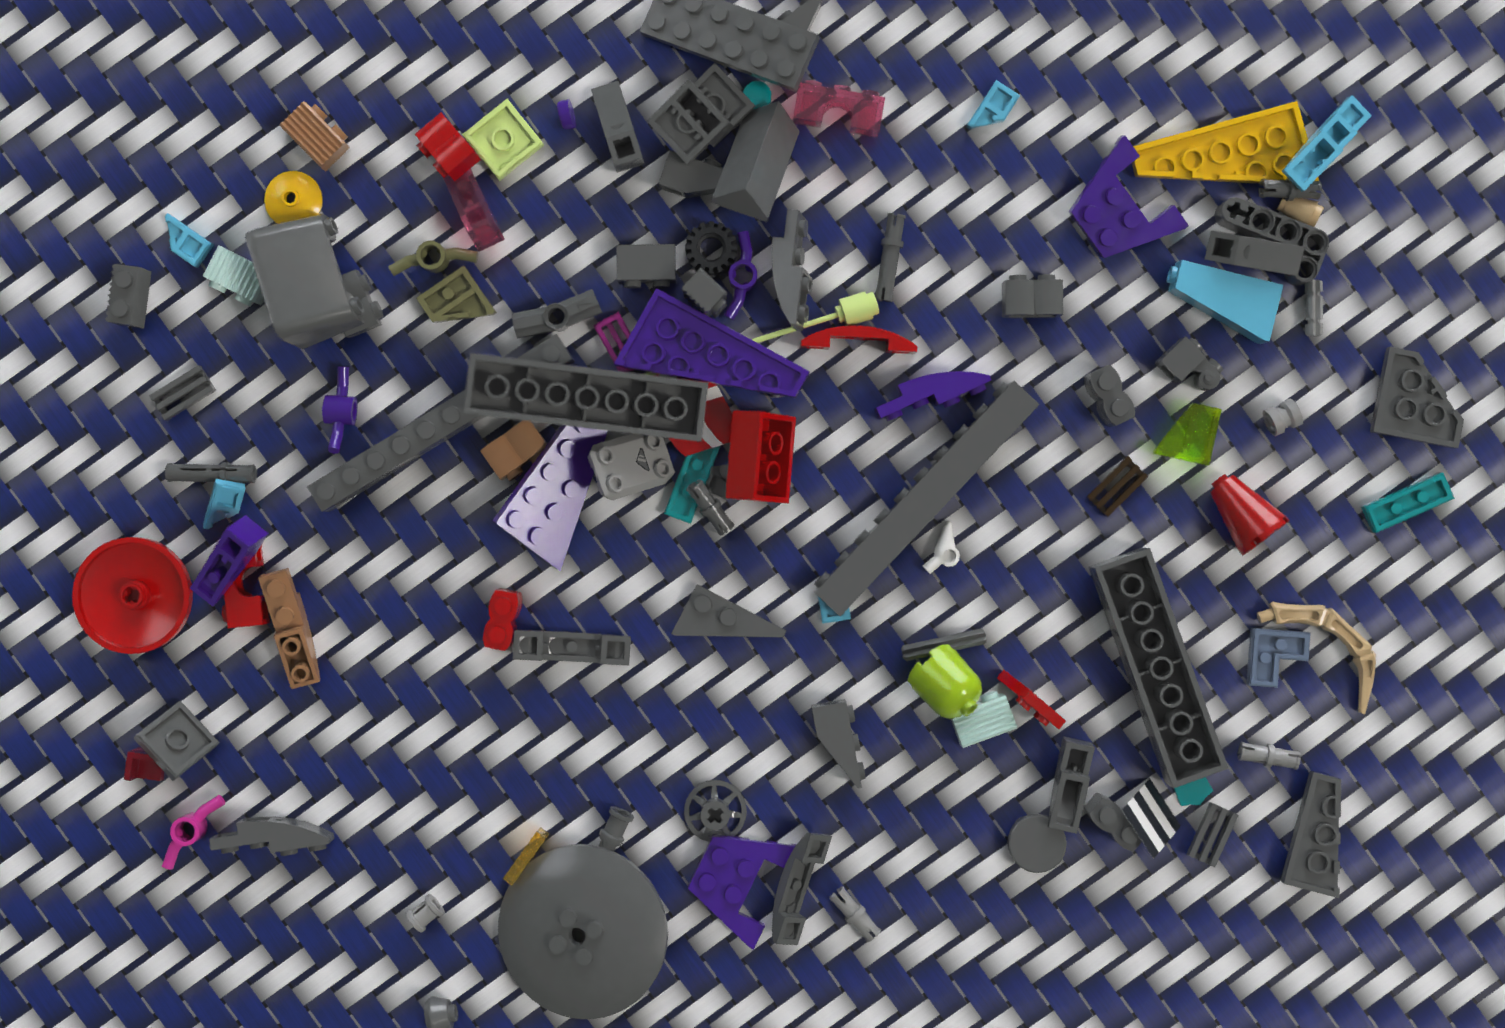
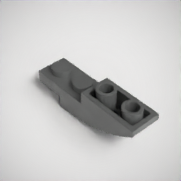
M787 209L784 237H773L772 272L775 289L784 314L797 331H803L804 322L806 323L809 318V307L806 305L807 294H811L813 286L810 274L803 267H800V265L804 264L805 251L802 248L803 237H806L808 234V221L805 220L806 218L799 210Z
M260 816L243 818L236 823L237 831L216 834L209 839L211 851L221 849V853L224 854L238 851L239 846L249 845L250 849L268 846L267 842H269L270 853L280 852V856H288L298 853L300 848L309 847L310 852L326 849V844H329L335 838L334 833L306 821L285 817Z

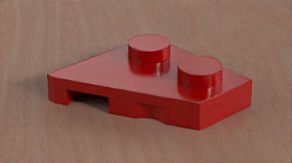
M1003 670L997 677L1000 682L1018 696L1015 699L1018 704L1027 711L1031 708L1036 711L1033 716L1044 726L1051 723L1057 729H1060L1066 722L1049 705L1007 671Z

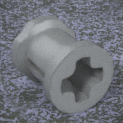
M428 894L425 897V901L414 910L410 909L406 912V917L411 925L418 932L422 933L426 930V925L437 916L441 917L445 911L433 895Z

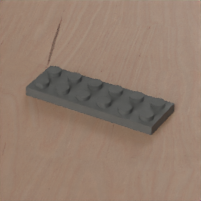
M653 0L639 31L643 36L794 92H797L820 40L819 35L724 0Z

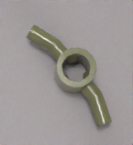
M426 241L418 247L416 254L405 256L388 267L393 276L411 266L421 265L431 273H440L448 267L450 260L458 259L477 263L478 251L463 248L445 249L438 242ZM437 249V252L441 254L439 261L427 265V253L430 250Z

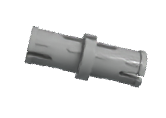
M1241 742L1238 749V754H1241L1238 755V760L1262 763L1265 767L1270 768L1274 765L1295 770L1300 765V751L1275 748L1272 744L1260 746Z
M843 886L838 888L836 891L844 900L841 901L835 893L829 899L846 916L845 921L848 924H853L865 938L866 942L872 941L874 938L867 931V928L876 937L881 932V929L865 914L866 909L861 904L858 905Z

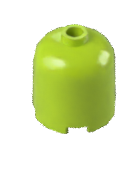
M949 644L940 645L929 652L932 656L923 665L920 662L915 664L908 676V682L911 684L912 689L939 716L947 719H954L963 715L969 716L977 709V702L982 693L979 677Z

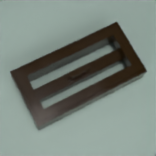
M1126 456L1086 498L1105 517H1109L1149 476L1142 472L1140 467L1134 464L1129 456ZM1128 466L1130 470L1098 501L1095 497ZM1136 474L1138 477L1105 508L1103 505Z

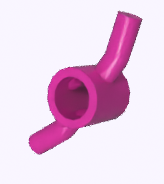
M221 795L201 805L196 812L188 813L173 822L170 828L172 842L168 846L162 864L163 868L172 870L179 850L183 846L192 845L205 836L208 828L205 818L225 805V800ZM184 822L193 825L195 830L193 836L187 835L184 831Z

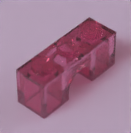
M806 80L805 83H800L798 87L793 122L794 124L821 128L822 119L826 111L831 108H841L850 116L849 133L878 137L885 97L879 96V92L873 90H862V93L851 91L850 87L844 85H834V88L823 87L821 82Z

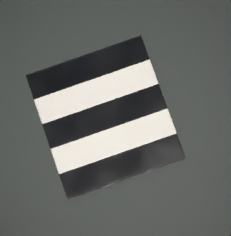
M1150 778L1122 809L1153 859L1181 827Z

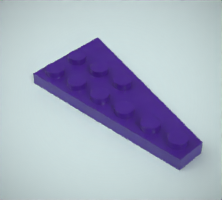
M657 288L614 362V365L618 367L790 398L797 397L810 373L805 368Z

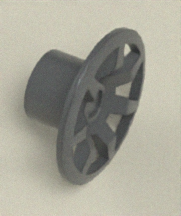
M709 780L700 783L689 793L684 806L685 821L689 829L698 838L707 842L711 839V836H708L711 830L722 829L726 834L724 836L734 837L742 829L747 815L746 802L741 792L734 785L722 780ZM712 786L711 799L705 800L696 795L701 789ZM716 786L726 787L732 793L723 800L719 799ZM736 796L741 803V813L730 810L728 806ZM692 799H694L702 809L701 812L690 816L689 807ZM729 818H740L736 828L730 832L727 826ZM692 821H702L705 826L704 834L695 828Z

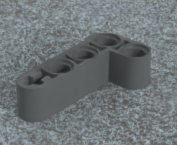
M1230 198L1216 208L1215 220L1226 229L1247 237L1305 247L1301 265L1306 269V276L1301 278L1299 275L1284 274L1288 283L1299 286L1316 278L1329 247V238L1324 231L1241 198ZM1230 207L1233 208L1232 214L1236 215L1233 218H1230V212L1227 210ZM1254 216L1259 217L1263 221L1262 230H1258L1253 225ZM1281 227L1288 229L1290 233L1289 240H1284L1281 237ZM1308 237L1315 240L1317 245L1315 251H1312L1307 246Z

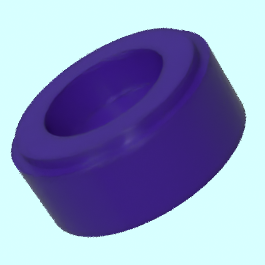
M570 99L559 101L557 103V110L562 128L565 130L576 128L575 114Z

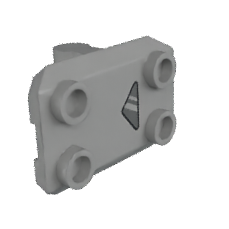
M632 433L595 444L588 455L591 468L593 467L598 482L599 492L610 500H616L663 485L675 474L663 437Z

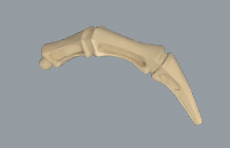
M1271 602L1269 604L1270 609L1257 612L1260 623L1273 620L1275 624L1301 623L1315 627L1320 626L1323 630L1338 637L1346 645L1350 655L1353 656V662L1358 669V712L1366 713L1374 682L1376 654L1372 651V645L1333 608L1327 609L1324 605H1295Z

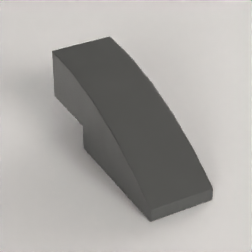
M1063 736L1052 790L1048 828L1077 834L1090 782L1088 775L1095 750L1091 742Z

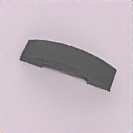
M514 630L513 659L591 662L629 666L631 636L568 631Z
M807 832L795 846L786 862L777 887L773 908L772 937L775 944L798 945L806 921V918L799 914L815 863L824 864L832 836L829 834Z

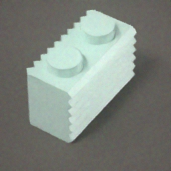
M218 245L203 274V277L211 280L209 286L222 293H225L227 289L237 293L234 299L248 306H251L252 302L262 305L264 297L253 262Z
M997 691L983 694L980 696L982 701L977 702L978 707L972 714L951 719L962 748L1017 729L1006 695L1003 693L998 694Z

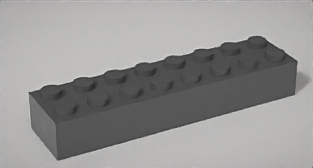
M470 353L463 413L702 442L708 383Z
M1142 547L1089 566L1088 568L1165 783L1172 788H1176L1229 769L1151 549Z

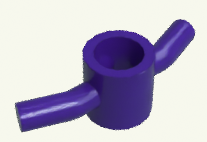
M749 231L737 233L741 256L740 260L734 262L729 269V283L735 291L734 297L724 316L733 321L745 301L746 292L750 291L757 282V270L751 263L752 246ZM745 268L747 272L752 273V280L744 284L737 283L734 280L736 270Z
M338 366L336 395H325L322 405L323 422L332 424L328 451L332 454L340 452L344 425H355L357 420V398L348 396L349 366Z

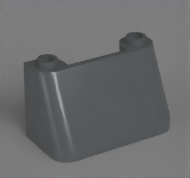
M325 214L257 228L247 232L245 236L273 328L283 341L302 350L365 324L362 313H364L363 304L357 296L353 297L346 291L331 245L332 242L336 241V234L339 232L333 218H329Z

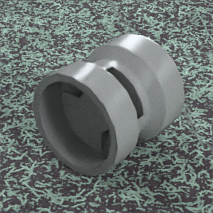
M1291 398L1282 402L1280 408L1270 407L1262 413L1264 422L1273 436L1284 433L1288 426L1295 428L1303 424L1301 411L1296 402Z

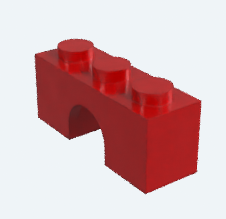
M262 545L224 594L225 605L222 606L223 621L227 622L228 628L270 623L269 610L264 595H252L243 586V576L247 570L252 567L264 566Z

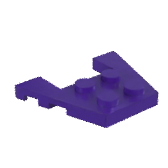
M1125 135L1117 139L1116 145L1110 154L1102 161L1101 167L1095 176L1087 183L1068 211L1102 258L1189 227L1175 205H1170L1148 222L1116 177L1119 172L1140 157Z
M713 834L688 884V889L749 948L754 950L765 928V924L739 912L763 861L767 860L784 868L797 844H781L774 841L764 842L750 840L749 838Z

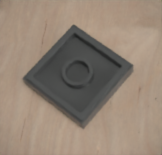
M181 701L168 709L133 738L172 781H175L220 743Z

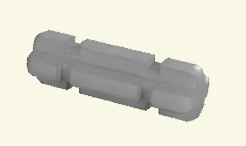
M1312 280L1305 283V293H1308V296L1305 297V320H1308V324H1305V334L1309 337L1321 336L1323 334V323H1320V319H1323V296H1320V292H1323L1322 280Z

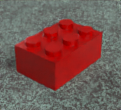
M733 410L730 450L728 453L726 498L789 504L796 417L761 411Z

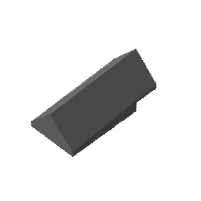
M779 101L753 109L742 120L711 203L767 222L800 132Z

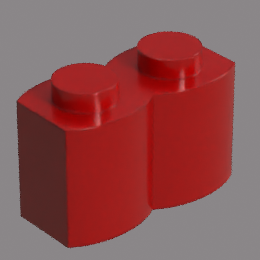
M442 112L415 133V136L420 140L416 146L427 159L431 156L436 159L433 166L443 178L449 175L455 182L481 160Z
M500 588L492 594L489 602L490 620L487 622L483 632L485 647L506 651L513 645L514 630H517L515 620L522 609L521 592Z

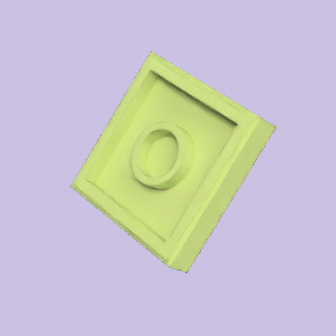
M508 99L504 100L462 134L499 181L544 146V143Z

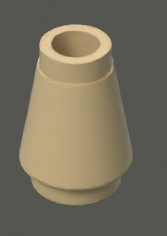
M1282 198L1277 208L1286 216L1315 227L1324 209L1323 206L1318 205V201L1305 198H1295L1293 201H1286Z

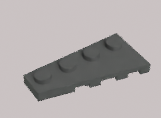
M1314 771L1309 772L1281 877L1283 884L1339 899L1338 874H1340V861H1338V844H1340L1341 833L1339 832L1341 779Z

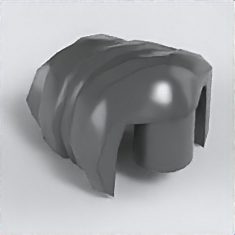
M728 464L712 466L706 487L710 493L727 500L726 480Z

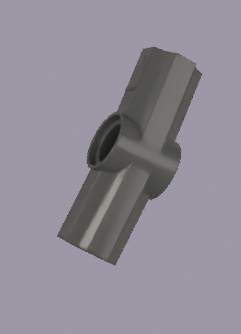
M593 289L560 303L513 313L512 322L516 338L519 339L554 331H565L574 324L601 314L602 310ZM557 310L563 311L565 314L564 321L559 325L551 324V314Z

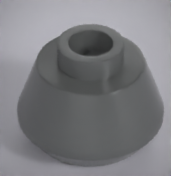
M431 996L424 1005L426 1027L453 1028L454 1022L458 1021L456 1004H451V1001L446 998Z

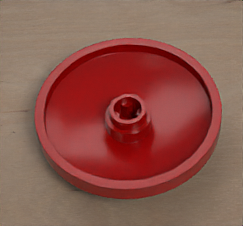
M142 537L119 538L99 546L83 561L73 584V607L79 624L85 633L97 644L118 653H144L167 644L184 627L192 608L193 591L190 589L192 583L181 559L165 545Z

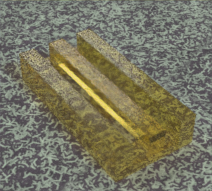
M540 827L506 873L503 880L513 885L550 833Z

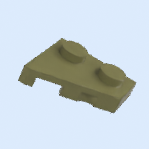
M462 266L416 298L433 323L491 316L497 313L465 266Z

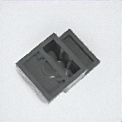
M714 63L695 83L688 79L647 122L689 165L709 144L713 147L719 144L756 106Z

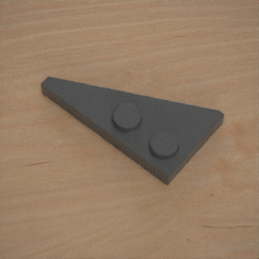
M697 584L671 634L675 636L784 637L786 630Z

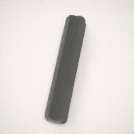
M976 629L903 645L901 647L902 656L905 661L931 656L929 652L932 649L945 644H949L955 650L983 645L986 643V634L983 629Z

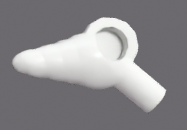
M949 520L945 522L934 548V556L923 565L929 574L941 564L952 567L959 561L960 554L955 547L953 525Z

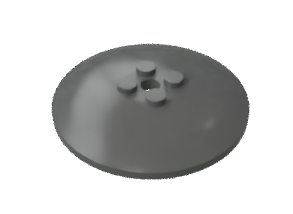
M577 844L549 850L536 857L520 870L509 885L500 907L498 937L501 953L509 973L521 990L534 1002L561 1016L576 1019H597L625 1010L639 1000L652 986L666 956L668 926L665 910L655 887L634 863L609 849L594 845ZM574 928H580L584 931L586 937L584 942H577L573 939L572 930Z

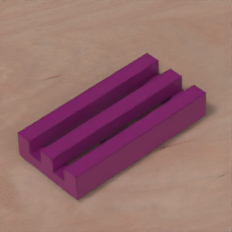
M619 312L593 325L613 362L616 361L617 355L602 328L604 326L608 327L621 351L624 344L612 322L617 320L627 339L631 333ZM616 366L619 372L628 373L634 370Z

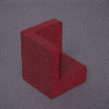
M142 747L127 752L124 780L131 781L136 778L155 781L164 780L165 772Z

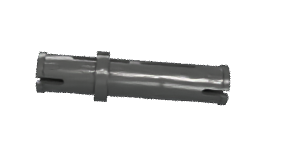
M888 213L885 238L881 239L883 251L875 297L877 301H883L884 297L885 302H893L892 297L900 248H903L904 245L901 239L906 216L897 214L896 218L894 213Z
M222 462L220 465L167 463L165 478L167 482H215V479L233 482L255 483L257 468L255 465H231L229 462Z

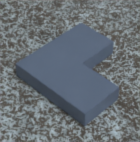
M1251 628L1246 685L1278 688L1280 659L1309 661L1311 633Z

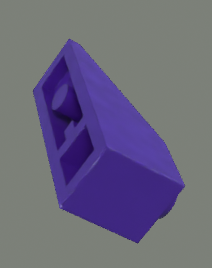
M246 515L225 529L190 589L211 606L216 605L257 553L268 533Z

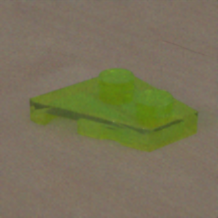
M1191 403L1155 447L1153 454L1209 466L1222 409Z

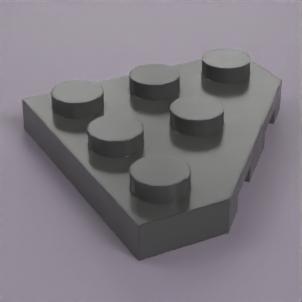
M1387 347L1370 432L1447 448H1459L1464 419L1458 410H1454L1446 398L1448 395L1436 377H1432L1424 365L1425 361L1419 352Z

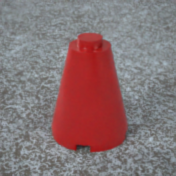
M1224 474L1211 484L1214 489L1210 494L1242 556L1290 521L1286 515L1235 475L1228 478Z

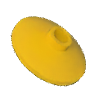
M287 171L277 175L269 183L265 191L264 202L266 211L271 219L279 224L319 215L322 209L323 196L319 185L312 177L299 171ZM290 193L295 194V200L292 203H288L286 200L287 195Z

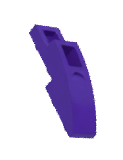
M963 371L925 375L897 385L896 389L900 397L874 410L878 419L886 417L888 422L902 416L901 409L912 405L915 410L930 403L927 398L929 396L932 397L935 406L943 403L944 407L947 408L960 402L959 395L969 391L970 395L973 396L986 390L985 383L991 381V377L987 374Z

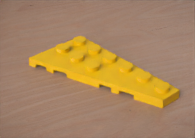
M1295 101L1133 146L1140 157L1132 162L1135 177L1239 183H1260L1261 179L1286 180L1287 176L1282 170L1307 142L1308 138L1298 102Z

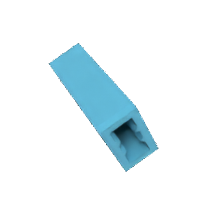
M1181 260L1175 263V266L1170 267L1167 275V283H1170L1168 292L1255 343L1263 344L1270 342L1284 285L1186 260Z

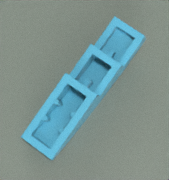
M1353 95L1349 96L1307 140L1282 172L1301 192L1305 191L1344 151L1343 148L1372 115Z

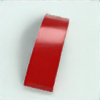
M856 325L838 326L821 330L805 337L800 342V348L829 350L830 338L886 341V353L915 354L918 347L910 340L891 331Z

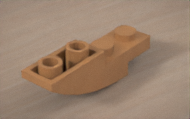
M289 568L260 575L258 580L276 631L274 638L291 689L320 682L317 657L300 592H296Z

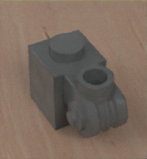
M1186 336L1178 339L1155 362L1174 383L1181 382L1190 373H1194V385L1202 391L1217 387L1220 383V373L1223 371L1222 366L1213 358L1206 359V356L1201 352L1203 350L1202 346L1195 339H1188Z

